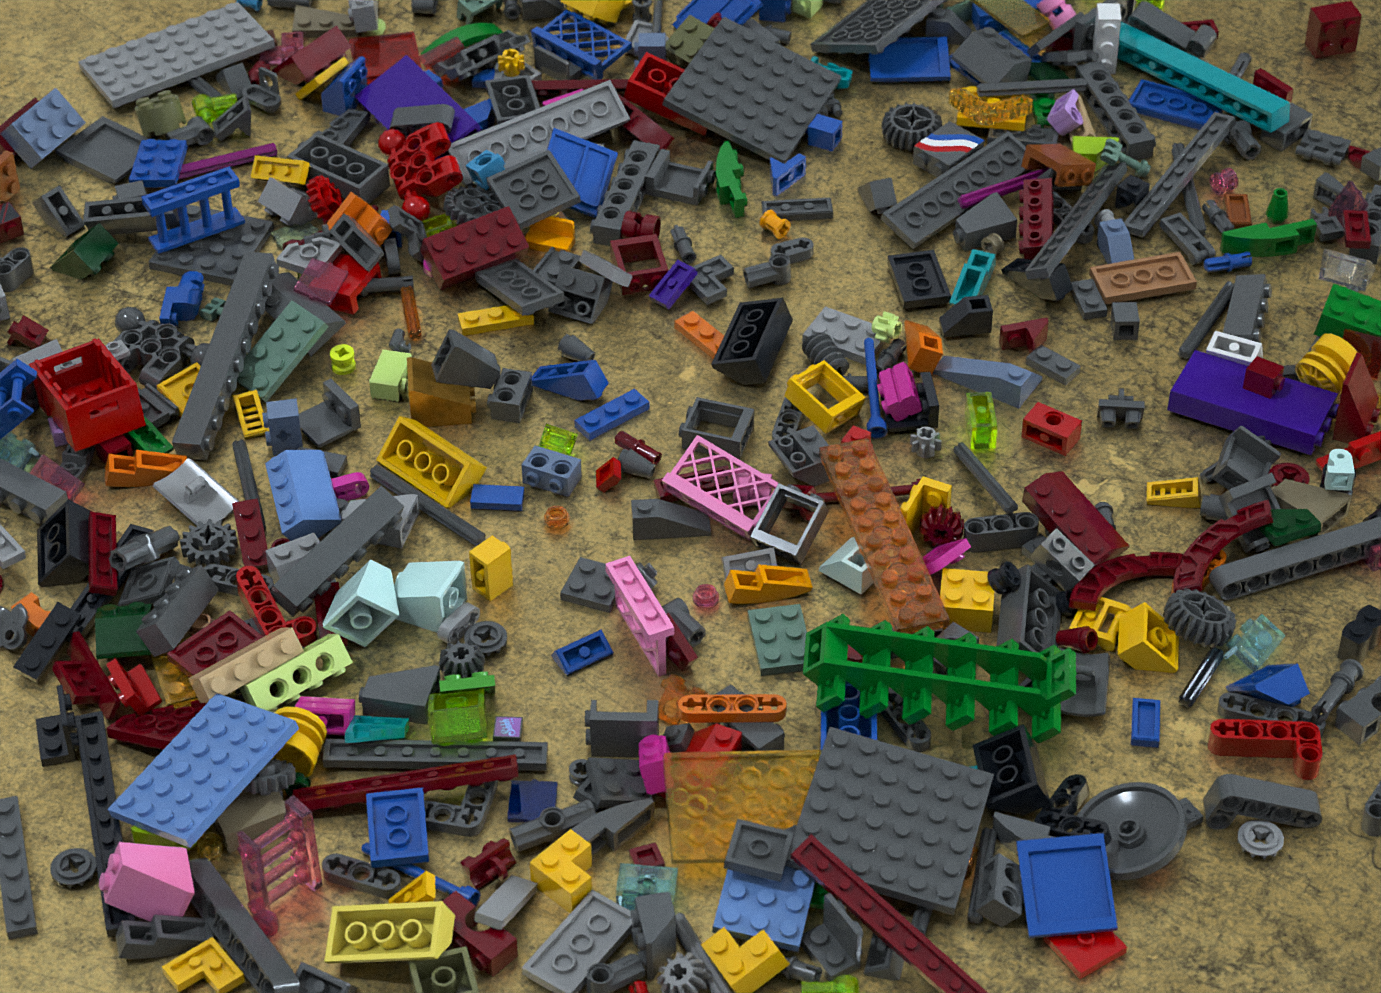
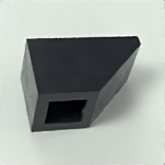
M989 296L964 297L940 316L939 324L943 337L991 333L993 309Z

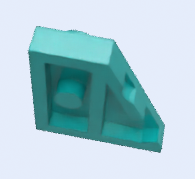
M354 715L345 731V743L405 738L409 730V718Z

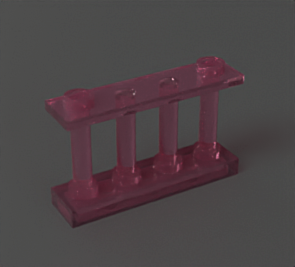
M294 795L284 801L285 819L254 840L242 830L237 833L239 842L237 849L242 859L249 899L247 906L255 917L260 916L267 924L272 921L270 904L299 884H306L314 892L323 886L312 812ZM289 831L288 838L261 856L262 848ZM292 849L289 858L264 874L266 866ZM295 868L292 876L267 892V886Z

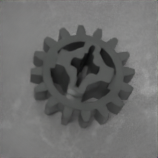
M208 519L206 524L198 521V526H188L189 532H183V539H180L182 556L187 557L189 564L195 561L196 567L202 565V563L206 564V566L211 563L220 564L221 560L228 562L230 561L229 555H235V548H238L235 529L231 530L229 523L223 526L222 520L217 521L216 524L212 523L211 519Z
M271 759L242 792L249 791L252 794L260 793L261 796L271 795L272 792L287 789L288 785H293L294 780H296L293 763H287L286 760Z

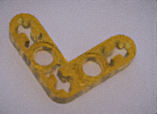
M954 88L949 91V104L979 125H993L1032 113L1033 100L1026 96H1017L987 104L966 89Z

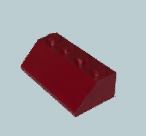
M1063 471L1045 473L1024 488L1022 502L1038 517L1051 534L1057 528L1095 566L1116 558L1129 549L1130 545Z

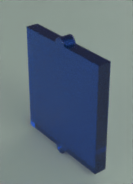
M537 779L532 781L512 780L507 822L525 823L539 818L540 813L544 809L556 807L558 782L537 781Z

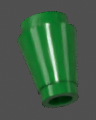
M1283 188L1274 190L1265 212L1268 221L1274 224L1284 223L1289 217L1288 192Z

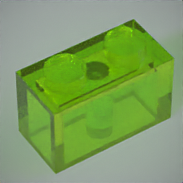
M966 393L965 420L970 449L996 448L998 426L992 393Z

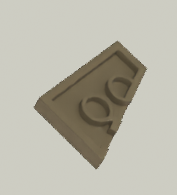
M299 5L295 7L292 28L293 38L320 37L336 25L345 37H358L359 33H356L354 21L350 22L349 15Z

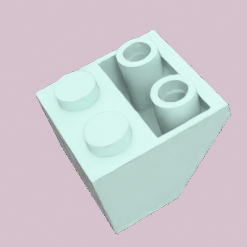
M873 531L852 537L819 567V571L857 593L863 594L893 565L894 543Z

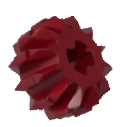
M942 504L939 505L938 509L931 506L928 512H924L922 515L920 533L923 534L924 541H931L932 547L936 544L943 545L960 540L963 536L964 519H961L959 511L953 512L952 506L948 509L944 508Z

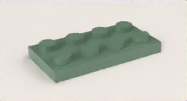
M291 300L246 355L244 368L239 373L237 383L249 391L257 390L259 398L267 402L326 331L328 325Z

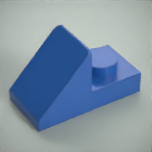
M799 153L785 164L770 157L772 194L777 197L806 175V156Z

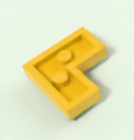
M213 937L162 966L163 974L178 993L203 978L206 979L216 993H227L245 982L244 974Z

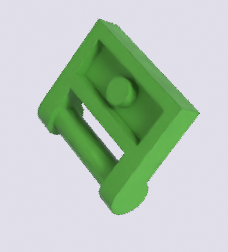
M488 672L472 673L470 678H461V675H448L444 677L445 680L439 681L441 698H448L449 695L483 691H487V693L495 692L494 675H488Z

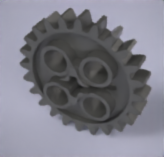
M468 185L467 188L459 186V189L453 188L452 191H448L447 195H445L443 210L446 211V215L450 216V220H457V224H463L500 210L503 207L489 188L485 190L481 189L478 185L476 188Z

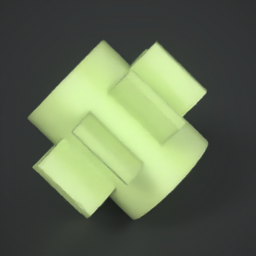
M885 311L883 312V317L876 316L872 323V332L876 334L875 339L889 344L891 338L897 339L902 331V323L898 321L899 316Z

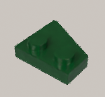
M1271 509L1273 523L1258 527L1274 546L1321 532V522L1308 509Z

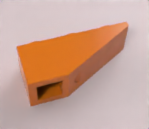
M905 320L908 367L917 373L931 372L932 375L943 355L942 339L928 326Z

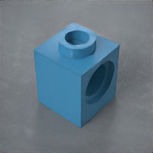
M487 149L465 165L473 183L485 190L490 188L486 178L505 170L503 158L499 154H494Z

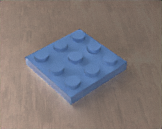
M785 866L781 882L727 870L712 933H716L725 927L732 937L748 941L764 929L778 948L799 952L816 880L807 872Z

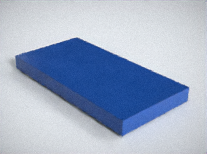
M1143 79L1140 80L1128 100L1132 107L1136 108L1138 114L1198 130L1203 127L1214 112L1221 114L1224 112L1223 109L1184 90Z

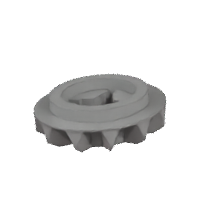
M1251 820L1240 827L1237 843L1241 845L1242 852H1250L1252 858L1255 855H1259L1265 859L1268 855L1275 857L1277 852L1282 850L1284 836L1281 830L1271 822ZM1257 837L1259 840L1266 839L1265 844L1261 841L1256 843L1255 838Z

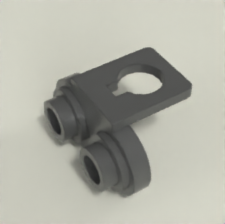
M260 67L258 69L260 85L253 84L244 87L242 97L246 96L250 105H255L267 113H274L281 106L278 77L276 73ZM265 75L271 78L273 83L272 86H269V83L265 79Z

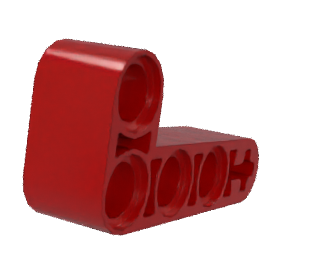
M244 566L237 571L238 595L263 637L279 628L292 627L301 646L306 647L317 641V625L313 618L301 616L287 622L284 620L260 571L256 567Z
M1217 719L1210 726L1207 744L1208 750L1217 756L1291 758L1295 775L1303 780H1313L1318 776L1323 754L1319 728L1311 722Z

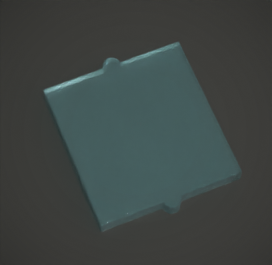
M308 220L302 225L293 224V226H286L270 233L277 242V247H281L283 250V243L291 239L302 240L304 239L303 236L318 232V228H314Z

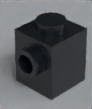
M1129 175L1117 185L1115 208L1130 215L1149 193L1150 184L1138 177Z

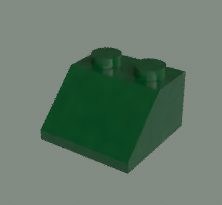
M98 223L77 238L50 268L55 272L80 280L89 274L93 277L102 269L100 264L102 262L106 263L114 256L115 252L113 249L119 243Z
M134 602L128 606L108 604L97 608L95 617L96 658L107 659L151 655L152 653L136 631L143 623L142 618L152 611V605Z

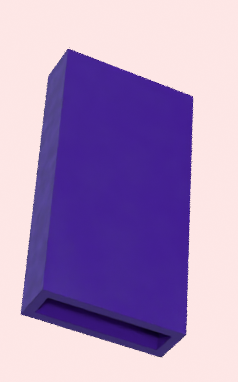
M408 55L404 56L355 95L362 109L365 112H369V116L384 131L389 130L392 115L396 108L446 104L455 110L451 132L448 134L451 143L482 131L478 123ZM444 152L443 154H441L440 156H438L435 160H437V159H439V158H442V157H444V156H447V155H448L447 152Z
M1194 351L1170 390L1168 411L1235 431L1239 426H1243L1256 436H1265V439L1271 440L1273 444L1312 455L1316 446L1321 447L1325 435L1324 432H1329L1332 418L1336 419L1339 406V404H1336L1337 393L1285 377V383L1281 391H1276L1271 399L1243 389L1245 372L1248 366L1201 351Z

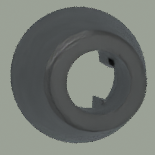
M566 334L558 345V351L561 352L563 357L578 362L594 360L596 355L592 349L575 335L570 336Z
M623 449L618 458L621 462V472L650 479L656 468L655 464L632 449Z

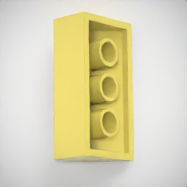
M443 901L333 906L324 962L326 964L438 959L452 943L455 915Z

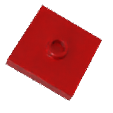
M1113 931L1043 937L1046 944L1079 979L1084 978L1127 952V946Z

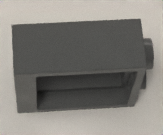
M697 397L693 406L688 407L686 422L681 423L678 436L682 438V448L688 449L698 435L740 460L754 429V409ZM701 421L734 427L735 430L730 438L697 431V428ZM700 444L695 450L709 454V450Z
M778 483L750 538L756 547L761 549L774 547L775 555L801 565L829 510L824 499L813 493L809 496L802 493L794 485L788 484L784 486ZM786 501L814 512L797 545L769 534Z

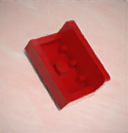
M115 658L106 664L111 673L107 677L116 690L120 689L121 692L117 695L126 708L131 706L139 716H142L162 703L159 693L141 664L128 672L125 671Z

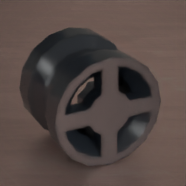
M1009 561L1002 563L999 569L994 568L990 570L987 575L990 586L998 594H1004L1009 590V587L1013 588L1021 583L1018 569Z

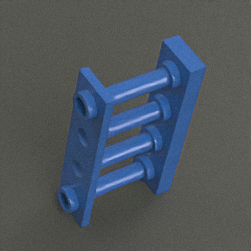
M230 166L141 196L144 207L151 217L155 216L158 234L148 238L158 254L245 224L243 216L236 207L232 206L230 190L240 187V182ZM221 193L224 211L211 215L208 198ZM199 201L202 219L189 223L186 205ZM177 209L180 226L167 230L164 213Z
M19 359L13 361L0 372V440L34 411L33 408L21 400L22 390L37 378V371Z

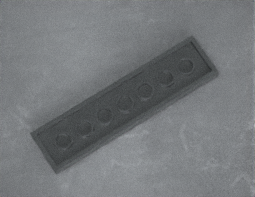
M1007 131L882 213L881 220L912 249H915L974 207L961 208L958 203V198L961 195L1025 175L1032 171L1021 167L1026 146Z

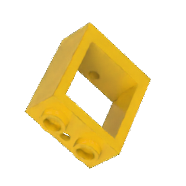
M825 360L816 365H810L799 375L794 374L787 382L788 387L784 395L825 434L859 415L866 399L861 392ZM818 383L839 403L827 409L807 389Z

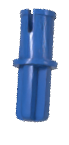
M1249 252L1233 255L1225 253L1221 257L1205 259L1204 269L1209 273L1223 270L1231 272L1232 269L1251 267L1252 257L1247 258V256L1251 255Z

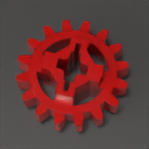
M320 175L308 181L309 183L306 184L308 188L306 194L310 197L308 202L311 203V209L313 212H317L318 219L322 218L323 223L326 224L344 199L341 197L340 190L338 188L335 189V183H330L328 177L324 178L323 175Z

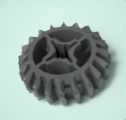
M905 102L904 105L897 104L896 108L892 107L889 109V112H885L881 129L887 144H892L893 148L899 147L901 151L906 149L911 152V150H914V145L943 125L938 111L932 110L931 106L924 107L923 103L916 105L915 102L913 104Z
M1185 588L1184 590H1177L1176 593H1172L1171 597L1167 600L1163 613L1165 617L1164 622L1169 625L1168 628L1175 631L1176 636H1182L1185 641L1189 640L1194 645L1197 643L1202 647L1207 645L1211 648L1223 646L1224 643L1231 639L1237 622L1235 614L1229 606L1224 605L1223 600H1217L1215 595L1210 596L1206 592H1199L1197 589L1191 591Z

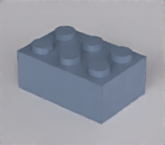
M55 88L0 134L31 169L86 122Z

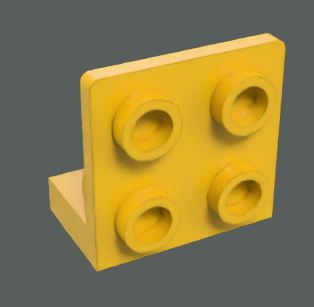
M923 476L918 485L912 487L909 500L902 503L899 511V516L902 517L898 534L901 535V546H907L921 523L922 515L924 512H928L931 506L937 509L940 504L946 509L951 506L952 485Z

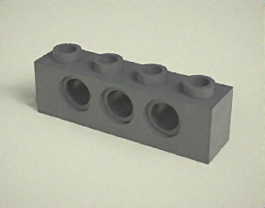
M1375 184L1372 192H1367L1364 206H1361L1360 211L1368 212L1371 237L1370 249L1350 248L1348 257L1374 265L1377 264L1381 255V185Z

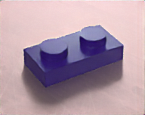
M677 260L649 294L650 299L669 310L696 277L697 271L686 263Z

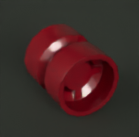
M626 211L621 226V239L657 234L659 239L661 229L660 216L646 214L642 217L639 212Z

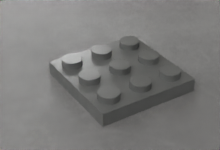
M550 150L486 178L489 187L503 208L510 207L520 229L526 228L581 202L580 195Z

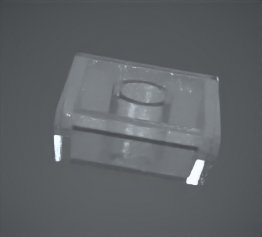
M1324 249L1319 279L1346 287L1352 285L1365 292L1376 267L1372 261Z

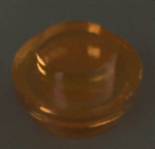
M552 506L547 509L544 515V524L551 529H562L570 521L568 512L562 506Z

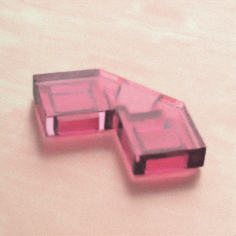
M303 32L281 33V46H275L259 53L260 61H265L270 66H278L304 48Z

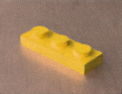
M255 156L250 178L268 181L272 177L288 184L305 185L310 163L302 160Z
M509 305L458 313V322L462 335L467 336L534 324L533 314L522 316Z

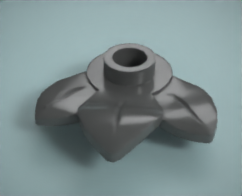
M21 603L17 604L11 611L0 606V648L5 647L9 650H17L22 648L27 642L28 636L24 628L28 621V613Z

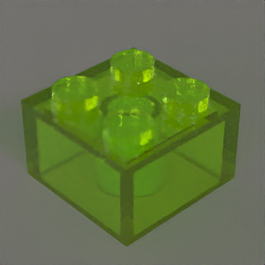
M484 688L429 694L428 718L432 744L449 746L454 744L455 741L466 740L468 743H476L482 741L483 738H488V716Z

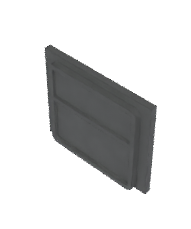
M102 116L56 149L55 152L63 157L65 162L111 184L119 182L131 173L141 140H148L149 138Z

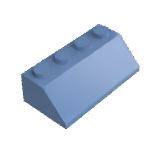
M284 450L265 463L281 531L290 541L311 533H315L317 538H319L342 522L326 458L322 450Z

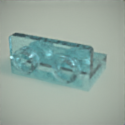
M9 432L0 440V458L24 470L31 457L39 460L42 455L35 450L36 445L25 438L19 441L12 432Z
M1263 614L1259 615L1255 620L1249 618L1239 628L1242 633L1240 635L1235 634L1227 642L1226 646L1229 649L1223 657L1227 660L1235 654L1246 666L1255 672L1286 635Z

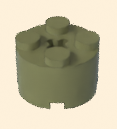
M170 90L158 93V97L152 99L144 97L136 101L137 106L134 109L144 136H149L148 132H154L155 136L165 134L180 128V122L186 124L178 95L171 94Z

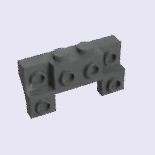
M508 29L499 35L491 36L454 56L436 63L432 67L439 77L446 75L450 81L456 78L461 81L480 73V68L484 66L487 69L494 67L498 62V56H502V53L507 49H515L519 53L524 51V45L531 41L527 34L523 36L516 35Z

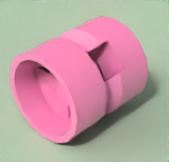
M1043 0L1036 5L1042 15L1048 16L1046 21L1052 30H1055L1077 14L1070 4L1065 3L1066 0ZM1060 6L1063 12L1055 17L1052 11Z
M747 472L735 474L737 485L753 482L751 475ZM764 474L772 479V474ZM769 485L758 486L759 498L770 496L772 494V487ZM754 488L739 491L741 502L756 499ZM736 491L733 492V504L738 503Z

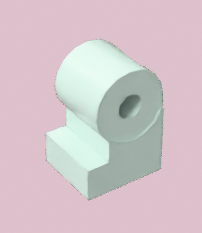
M1334 449L1329 453L1324 481L1325 490L1352 491L1355 472L1352 455L1347 450Z

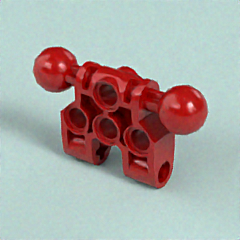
M439 122L432 123L408 135L407 139L399 130H386L380 135L378 140L379 150L383 155L389 157L387 164L390 169V176L394 181L399 198L404 201L401 209L423 223L429 218L431 209L429 202L422 195L438 197L457 186L463 180L456 157L447 155L435 160L451 147L445 126Z

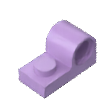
M1074 89L1055 101L1047 117L1048 122L1061 136L1068 134L1083 124V118L1075 104L1079 95Z

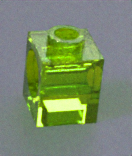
M546 424L539 447L571 456L578 434Z

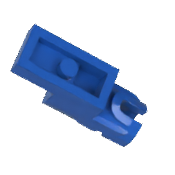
M197 271L186 272L182 275L177 287H166L159 317L160 324H173L178 327V321L195 319L200 308L205 286L202 273Z

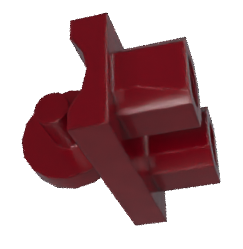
M502 838L497 843L493 841L488 842L483 846L482 853L475 858L467 856L461 861L463 872L468 877L470 886L477 890L494 878L500 881L508 877L507 869L516 864V860L510 851V842L505 838Z

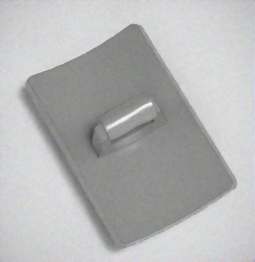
M190 458L170 475L153 484V487L197 526L198 521L206 524L208 519H211L212 523L215 524L219 520L223 521L233 512L232 503L240 502Z

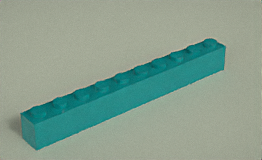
M1121 22L1117 58L1270 133L1289 122L1290 102Z

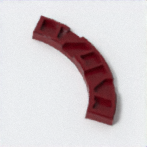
M1269 500L1241 508L1236 511V515L1225 521L1220 519L1200 534L1182 556L1183 561L1175 571L1173 581L1174 593L1185 588L1191 591L1197 589L1199 592H1202V581L1205 571L1221 549L1244 533L1273 523Z
M1150 552L1148 556L1136 557L1135 554H1128L1107 560L1092 568L1075 585L1071 593L1069 607L1096 611L1101 597L1109 589L1121 582L1143 576H1174L1177 567L1183 561V554Z

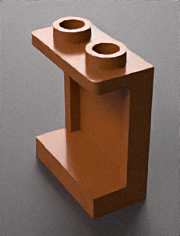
M1062 144L1026 145L1021 167L1026 170L1043 169L1046 167L1055 170L1057 175L1054 184L1058 187L1089 186L1092 183L1096 163Z

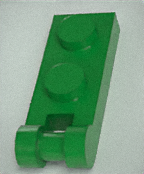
M1054 93L1029 95L1035 125L1040 124L1041 128L1052 126L1048 122L1047 117L1055 103Z

